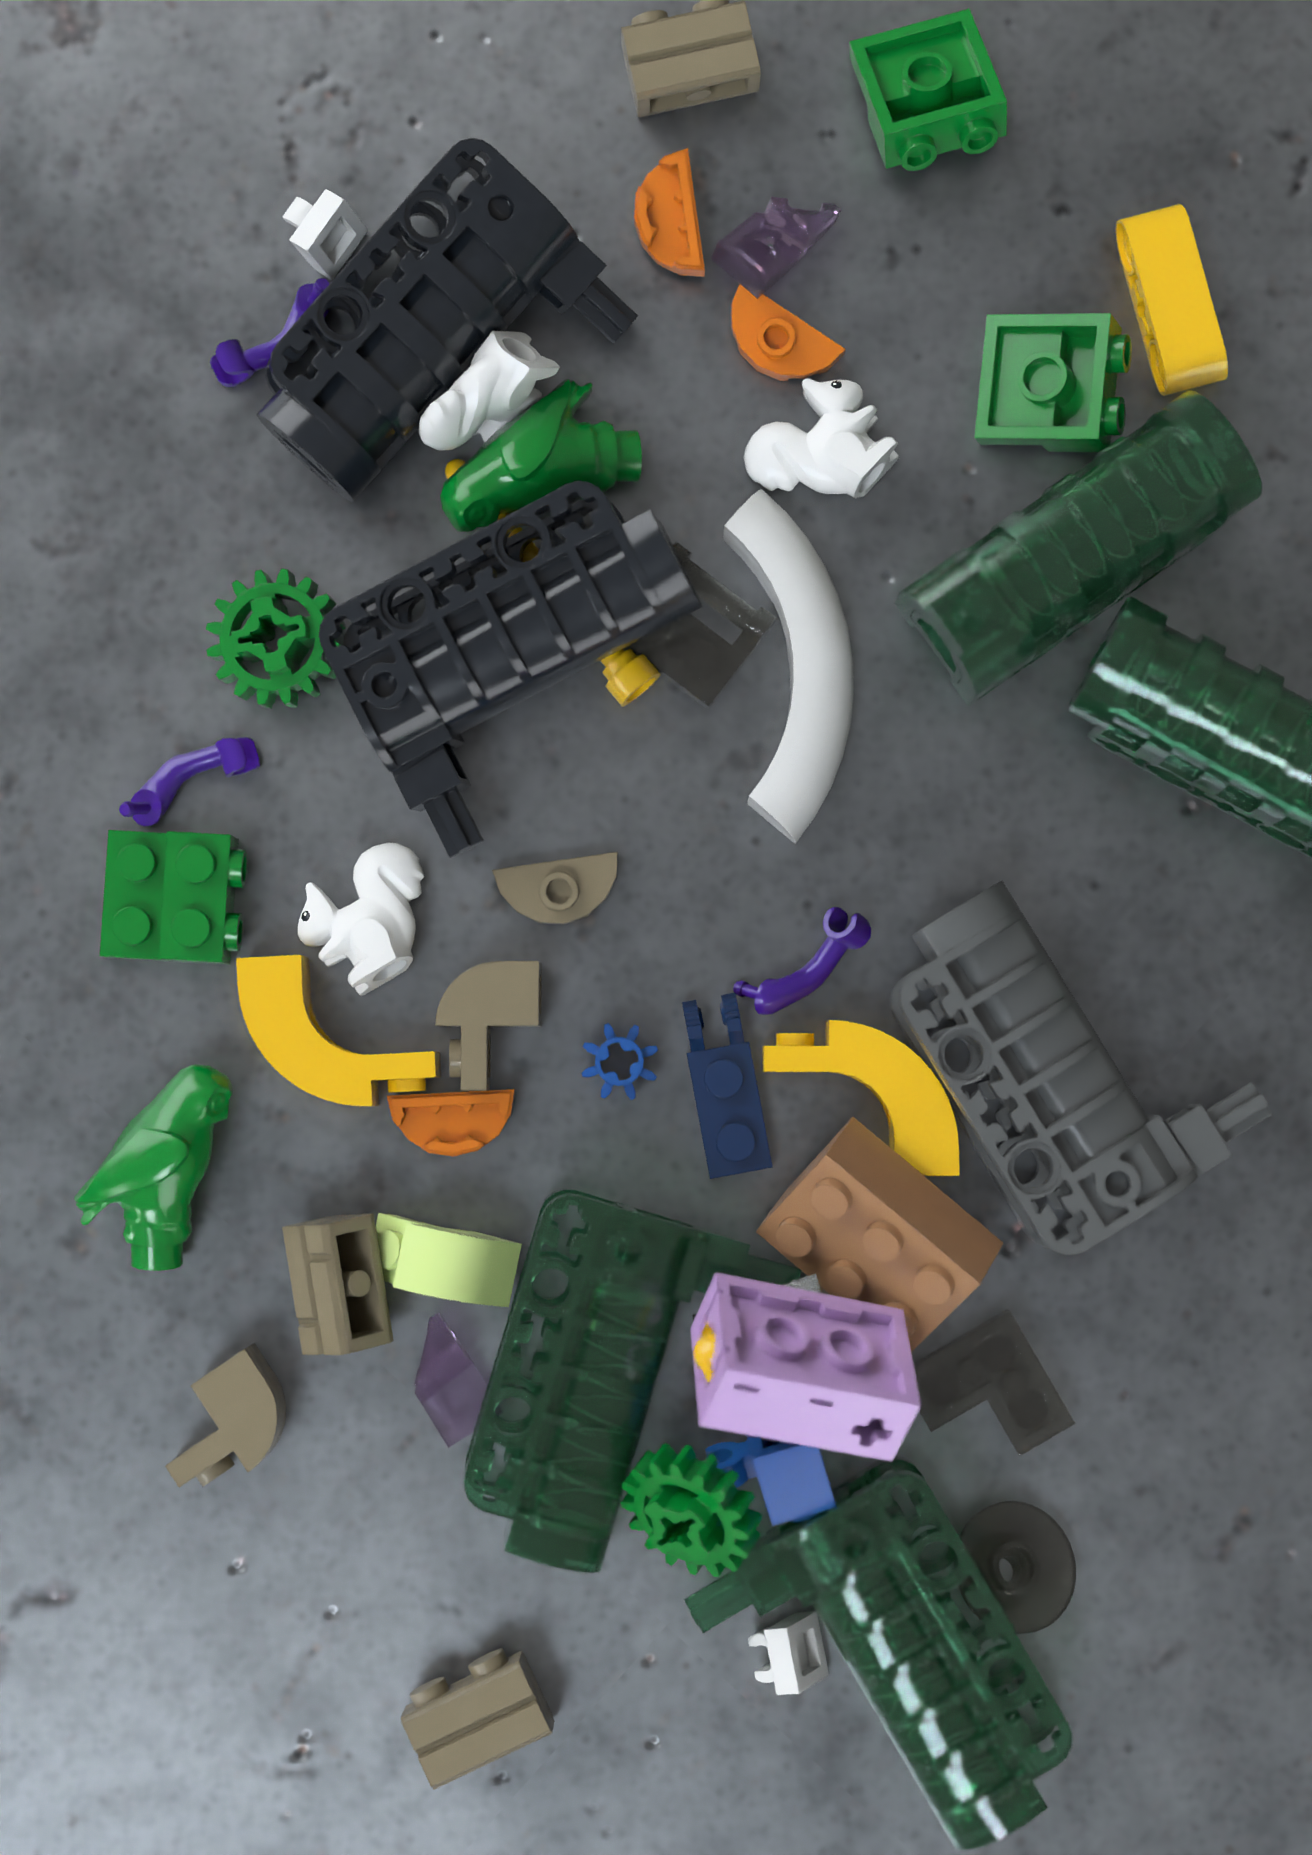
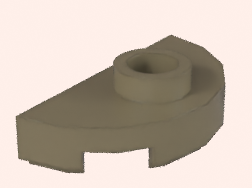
M618 852L495 869L492 872L500 894L517 913L540 924L566 925L588 917L606 900L617 879Z

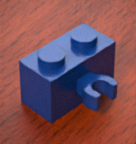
M747 1435L748 1441L741 1443L732 1441L720 1442L705 1449L707 1457L710 1454L717 1457V1467L725 1473L735 1470L739 1474L734 1484L737 1488L746 1483L748 1479L758 1478L772 1526L788 1521H806L815 1517L820 1512L836 1508L821 1448Z

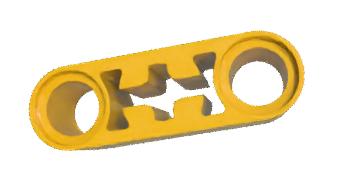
M1177 204L1117 220L1116 240L1152 375L1160 394L1165 396L1226 380L1228 375L1226 349L1191 223L1184 206Z

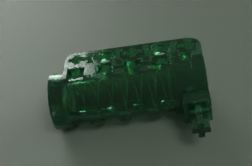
M1192 390L1185 391L1151 415L1142 427L1127 437H1120L1098 452L1092 462L1074 474L1065 475L1048 487L1042 496L1022 511H1014L995 524L986 536L967 549L961 548L899 592L895 605L912 629L918 628L951 674L950 682L967 706H970L1218 532L1235 514L1262 495V482L1259 471L1240 435L1222 412L1203 395Z
M1129 596L1116 614L1093 654L1073 693L1067 711L1092 724L1087 736L1097 745L1312 858V698L1308 700L1283 687L1285 677L1261 664L1251 670L1224 656L1226 646L1204 634L1199 635L1194 640L1167 626L1168 615Z

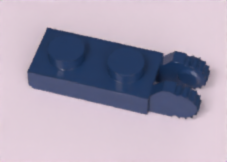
M735 992L721 995L720 1011L722 1022L727 1027L730 1043L728 1046L705 1050L702 1034L704 1022L701 1008L697 1006L696 1000L682 1002L691 1050L690 1053L686 1054L710 1179L773 1168L750 1043L744 1042Z

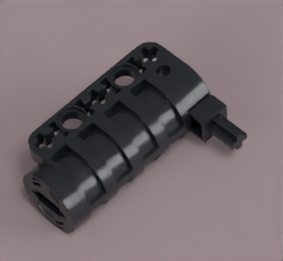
M475 138L460 140L448 150L277 342L266 368L267 384L274 395L257 413V417L306 467L340 495L354 502L418 430L420 417L429 405L449 391L454 382L471 366L475 353L492 331H505L538 293L560 314H563L573 305L613 344L632 325L638 315L597 277L607 265L577 238L576 232L561 212L492 145L484 140ZM476 156L480 157L481 159H483L486 165L484 166L481 162L474 158ZM466 172L471 174L475 180L469 182L456 198L457 201L454 202L447 193L457 177L463 176ZM425 201L435 202L440 205L446 214V218L438 208ZM418 215L431 220L436 227L437 236L430 238L417 233L412 227L410 217ZM403 237H404V239L407 241L408 244L412 245L413 247H415V248L418 249V250H414V249L410 248V247L405 243V241L403 240ZM394 249L402 259L390 278L383 279L371 293L370 299H368L361 289L365 286L373 270L380 269L391 257V251ZM331 309H340L348 313L354 323V332L345 335L335 333L325 323L324 312ZM311 342L319 352L313 358L305 376L299 375L292 381L284 374L288 362L296 363L308 350L309 347L307 346Z

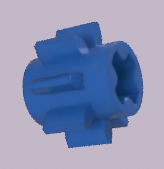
M609 1023L604 1024V1033L607 1041L600 1047L593 1043L584 1042L583 1047L585 1050L596 1055L595 1066L586 1068L581 1074L583 1077H593L599 1074L605 1081L600 1097L604 1099L608 1097L614 1085L624 1086L626 1095L630 1100L636 1098V1090L632 1082L637 1080L639 1076L650 1081H655L657 1078L652 1071L644 1068V1058L654 1055L658 1048L657 1046L639 1048L635 1043L639 1035V1026L637 1025L630 1028L627 1037L624 1038L616 1037ZM620 1043L621 1048L625 1052L635 1050L638 1055V1062L630 1066L631 1077L626 1080H620L616 1072L605 1073L603 1070L602 1062L610 1058L609 1047L614 1044Z

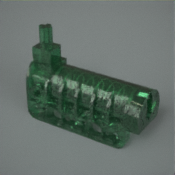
M563 1188L552 1192L546 1197L539 1209L466 1454L464 1489L467 1498L476 1508L486 1513L507 1518L504 1530V1551L560 1569L583 1573L600 1572L625 1491L622 1488V1484L631 1471L680 1301L690 1303L694 1290L707 1293L715 1272L798 1289L801 1270L749 1254L750 1244L746 1241L587 1192ZM569 1205L577 1206V1212L580 1214L581 1220L585 1222L583 1228L578 1226L572 1227L566 1241V1247H570L568 1253L571 1255L577 1254L575 1260L556 1250L560 1239V1229L558 1228V1223L552 1219L554 1213L559 1215L566 1214ZM543 1244H547L554 1250H541ZM546 1269H558L565 1273L568 1277V1282L564 1291L558 1296L551 1298L543 1297L532 1288V1282L536 1275ZM534 1313L543 1318L540 1333L542 1346L545 1350L536 1349L529 1365V1371L533 1372L531 1378L520 1373L522 1356L519 1343H527L529 1341L534 1326V1321H531L532 1314ZM510 1397L520 1398L530 1406L528 1413L522 1419L516 1421L501 1418L495 1411V1408L502 1400ZM495 1442L505 1447L504 1461L506 1463L504 1472L497 1475L495 1482L484 1479V1473L489 1472L496 1454V1449H492ZM483 1494L488 1495V1496L495 1497V1499H494V1498H487V1497L483 1496Z
M894 1456L892 1461L880 1459L831 1488L836 1508L820 1512L815 1517L806 1521H788L772 1526L765 1532L764 1536L759 1538L738 1570L728 1572L686 1597L684 1601L690 1610L692 1618L699 1625L703 1633L752 1604L760 1617L796 1595L804 1608L812 1604L952 1845L958 1850L975 1849L1013 1833L1048 1808L1034 1780L1057 1767L1067 1758L1072 1748L1073 1735L1069 1723L920 1470L912 1461L902 1456ZM892 1469L894 1470V1472L889 1473V1474H887V1475H885V1476L882 1477V1475H883L886 1471H889V1470H892ZM900 1484L907 1492L917 1511V1514L912 1515L908 1520L904 1517L905 1514L897 1500L890 1493L893 1487ZM926 1525L936 1526V1528L922 1531L911 1541L914 1532L920 1527ZM935 1541L947 1543L944 1553L938 1558L931 1561L919 1558L922 1549L927 1544ZM956 1559V1564L948 1575L944 1577L940 1575L938 1578L928 1576V1574L945 1570ZM959 1584L983 1622V1625L977 1627L973 1632L970 1630L971 1627L962 1611L951 1597L950 1590L955 1589ZM1001 1638L1008 1642L989 1648L977 1660V1652L982 1650L980 1645L986 1640L992 1639L995 1643ZM1004 1658L1012 1659L1010 1665L1003 1671L997 1673L988 1672L996 1661ZM1023 1670L1025 1671L1024 1679L1018 1680L1020 1688L1015 1692L1009 1693L1008 1689L1005 1688L999 1694L992 1690L994 1687H1001L1011 1683ZM1029 1701L1032 1703L1030 1705L1040 1721L1032 1727H1029L1018 1711V1708L1024 1707ZM1057 1725L1058 1730L1053 1732L1055 1726ZM1052 1733L1051 1740L1054 1746L1050 1750L1042 1752L1037 1744Z

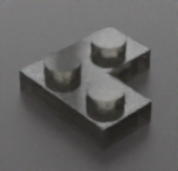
M1008 1309L913 1363L921 1404L918 1411L931 1432L982 1402L987 1401L1016 1453L1021 1456L1075 1424L1018 1323Z

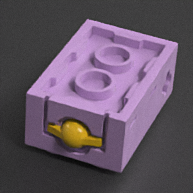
M715 1272L691 1326L699 1426L892 1461L921 1406L904 1310Z

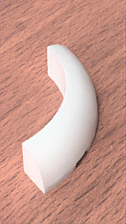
M760 489L724 525L723 541L742 558L755 574L776 608L786 638L790 665L791 694L788 718L780 745L765 775L749 795L747 804L796 844L815 818L830 791L844 755L851 725L854 698L853 655L848 626L841 602L824 563L807 536L789 514L766 492Z

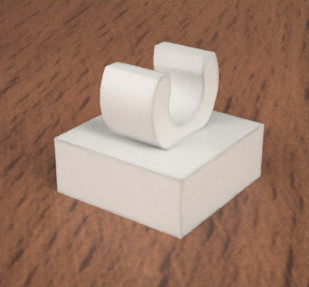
M327 189L324 190L314 206L296 197L283 215L285 221L297 227L289 241L315 271L332 281L368 232L366 226L347 202Z
M817 1611L793 1613L748 1638L749 1646L763 1645L768 1649L770 1664L756 1670L754 1674L755 1679L760 1682L770 1683L774 1681L776 1695L800 1694L829 1676Z

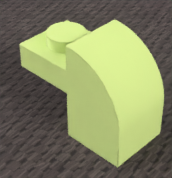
M378 1213L376 1233L385 1282L392 1283L394 1288L427 1296L472 1304L509 1307L522 1246L521 1243L475 1231L444 1228L398 1215Z

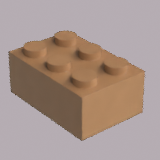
M854 1117L848 1121L788 1187L756 1230V1233L830 1295L903 1309L911 1352L981 1284L1004 1244Z

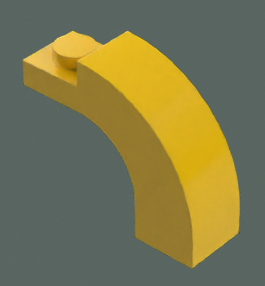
M285 955L236 958L239 1002L251 1037L257 1048L278 1073L305 1092L338 1104L379 1106L378 1081L387 1080L388 1093L426 1091V1078L441 1077L440 1052L365 1055L347 1050L334 1042L321 1028L313 1010L309 957Z
M828 1020L825 1021V1046H814V1033H776V1046L762 1047V1072H831L843 1074L859 1081L875 1095L885 1112L889 1127V1147L924 1176H959L958 1130L950 1101L933 1071L915 1052L896 1038L863 1024Z

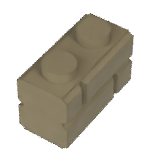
M701 0L692 7L693 12L670 17L663 10L647 11L635 16L631 20V25L621 27L622 50L638 118L759 91L760 64L744 0L730 4L729 0Z
M374 1214L334 1215L282 1227L296 1317L300 1325L298 1330L302 1355H344L393 1342Z
M497 1649L470 1663L468 1668L471 1675L448 1685L444 1676L419 1686L409 1694L413 1703L405 1706L400 1718L433 1790L552 1734L554 1727L552 1712L522 1651L507 1657L503 1649Z

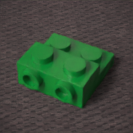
M970 8L849 41L850 60L868 107V123L886 169L902 165L908 171L922 170L931 165L938 154L960 148L968 154H980L992 148L998 138L1007 136V99Z
M1111 313L987 314L974 438L981 445H1042L1048 452H1110L1111 436H1121L1125 427V401L1123 397H1115L1117 374L1128 373L1131 365L1132 344L1129 334H1121L1122 328Z
M108 830L100 956L106 958L230 965L231 951H240L243 940L242 913H234L236 887L244 888L246 884L248 858L246 850L238 849L239 839L228 834Z

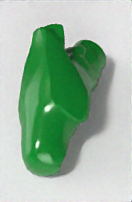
M565 379L547 396L498 429L466 463L444 482L440 494L442 510L457 531L470 532L476 528L487 527L498 521L500 514L513 513L556 489L575 481L590 482L599 487L602 492L612 488L615 482L639 481L642 469V449L639 433L637 430L614 431L613 424L606 421H601L597 424H590L589 422L579 423L573 416L575 411L589 398L592 392V383L589 382L584 386H580L575 381Z
M193 1064L182 1068L154 1100L128 1123L98 1170L74 1197L76 1206L83 1211V1216L80 1219L82 1225H88L101 1210L111 1203L120 1204L124 1209V1219L126 1221L123 1236L126 1243L131 1244V1266L134 1268L162 1271L175 1269L183 1265V1242L189 1238L193 1231L191 1224V1201L207 1171L212 1155L214 1124L227 1119L229 1115V1099L233 1092L231 1080L211 1066Z

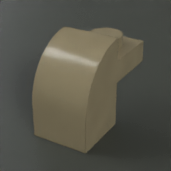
M492 961L482 963L460 974L444 992L437 1009L435 1026L461 1027V1039H450L449 1074L450 1077H461V1090H491V1027H542V964L539 961Z
M253 1343L190 1385L219 1429L165 1465L179 1488L194 1477L198 1479L202 1487L219 1477L235 1465L229 1456L233 1451L246 1471L250 1472L270 1454L279 1441L286 1419L284 1392L277 1376L256 1344Z

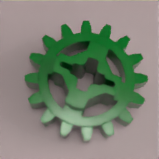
M281 568L276 583H273L270 576L263 570L255 571L254 587L249 589L238 580H235L232 583V587L237 598L232 603L222 599H217L214 603L219 611L225 615L222 622H211L206 625V630L220 637L219 644L213 645L206 650L207 656L215 661H225V664L220 667L215 675L226 684L238 680L234 690V694L247 701L257 691V703L264 708L272 709L276 697L279 695L285 705L294 708L298 706L297 691L303 689L308 694L317 698L321 693L315 680L320 675L331 679L336 678L332 667L327 664L328 659L321 647L319 629L325 615L337 603L327 593L314 598L319 585L307 576L296 586L295 575L288 569ZM282 599H289L302 604L310 616L304 617L300 614L289 617L288 609L283 605ZM252 611V614L250 615L246 624L242 629H240L243 621L245 620L247 615ZM342 621L340 625L343 631L344 629H346L345 622ZM279 627L287 632V636L278 639V650L274 651L266 646V642L275 639V628ZM313 648V651L309 659L302 666V668H300V664L303 661L306 654L308 653L309 649ZM250 661L255 663L263 661L265 672L270 674L271 680L254 676L245 667L243 662Z
M668 1443L662 1444L656 1454L647 1450L622 1484V1488L627 1494L621 1501V1507L629 1512L636 1513L629 1522V1527L632 1530L645 1531L649 1537L644 1546L648 1550L657 1548L665 1554V1561L670 1566L680 1559L686 1562L687 1569L692 1575H697L703 1565H705L713 1577H720L726 1567L735 1572L743 1560L748 1557L761 1536V1533L756 1528L763 1519L762 1514L748 1508L755 1498L753 1491L738 1490L734 1484L739 1474L735 1470L725 1473L717 1467V1457L713 1454H710L705 1461L697 1459L696 1453L690 1445H685L680 1454L677 1455Z

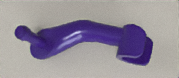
M319 278L315 283L305 284L298 289L283 330L272 340L247 350H243L240 341L237 339L219 343L215 351L216 355L210 359L211 368L218 381L225 387H234L248 380L254 372L266 368L277 342L330 284L328 280ZM330 310L324 312V319L326 318Z
M250 737L238 739L222 738L215 742V745L173 756L133 795L131 801L123 802L120 805V813L124 817H133L136 823L144 827L157 824L168 810L181 785L196 774L219 766H223L226 777H233L258 769L260 759L254 741Z
M832 907L828 909L823 919V929L828 937L816 954L802 968L779 979L768 978L759 987L740 980L734 984L733 991L738 996L755 999L754 1005L758 1014H773L803 999L819 988L832 973L847 949H859L869 941L871 926L864 916L860 913H855L851 917L850 925L845 929L848 923L847 913L840 907Z

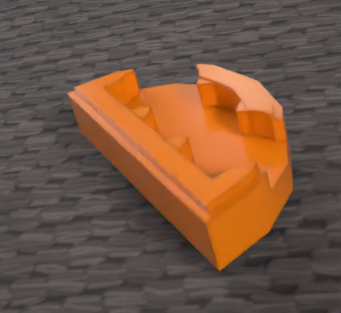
M688 148L665 155L659 160V164L646 175L635 195L634 225L642 247L659 266L681 276L705 277Z
M741 280L732 300L731 330L738 344L737 347L740 355L758 372L779 381H788L789 378H807L817 373L820 375L827 372L844 356L845 348Z
M516 1089L387 1096L392 1120L409 1141L428 1153L454 1157L478 1151L500 1135L512 1115Z

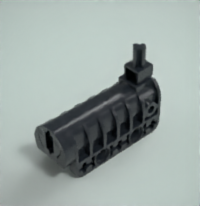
M575 481L556 489L336 606L323 618L319 629V640L365 735L387 770L392 772L409 809L420 812L426 810L449 858H452L476 847L475 845L484 841L460 794V791L471 786L453 751L455 748L465 744L461 733L703 606L664 526L651 510L626 522L623 515L609 501L599 487L590 482ZM577 496H580L583 499H580L573 504H570L569 502ZM550 510V516L543 520L539 518V515ZM592 512L591 519L594 524L590 528L585 529L587 521L584 516ZM564 524H566V526L558 529V531L564 538H566L565 542L561 539V537L558 534L555 533V530ZM521 526H529L528 528L509 537L510 533L516 528ZM541 539V549L538 555L530 561L523 562V552L526 546L532 541ZM492 541V547L482 550L481 546ZM463 557L465 561L455 566L454 562L459 558ZM507 571L506 574L497 578V575ZM434 572L433 578L428 581L424 579V576ZM454 584L453 586L444 590V588H446L447 586ZM406 587H415L394 598L395 594L399 592L401 589ZM425 599V611L418 620L412 622V611L415 605ZM376 603L375 609L371 611L367 610L368 606ZM396 613H398L399 622H398L397 619L393 616V615H395ZM344 619H348L352 624L344 635L343 645L336 646L335 639L343 633L340 623ZM392 632L389 636L382 639L383 635Z

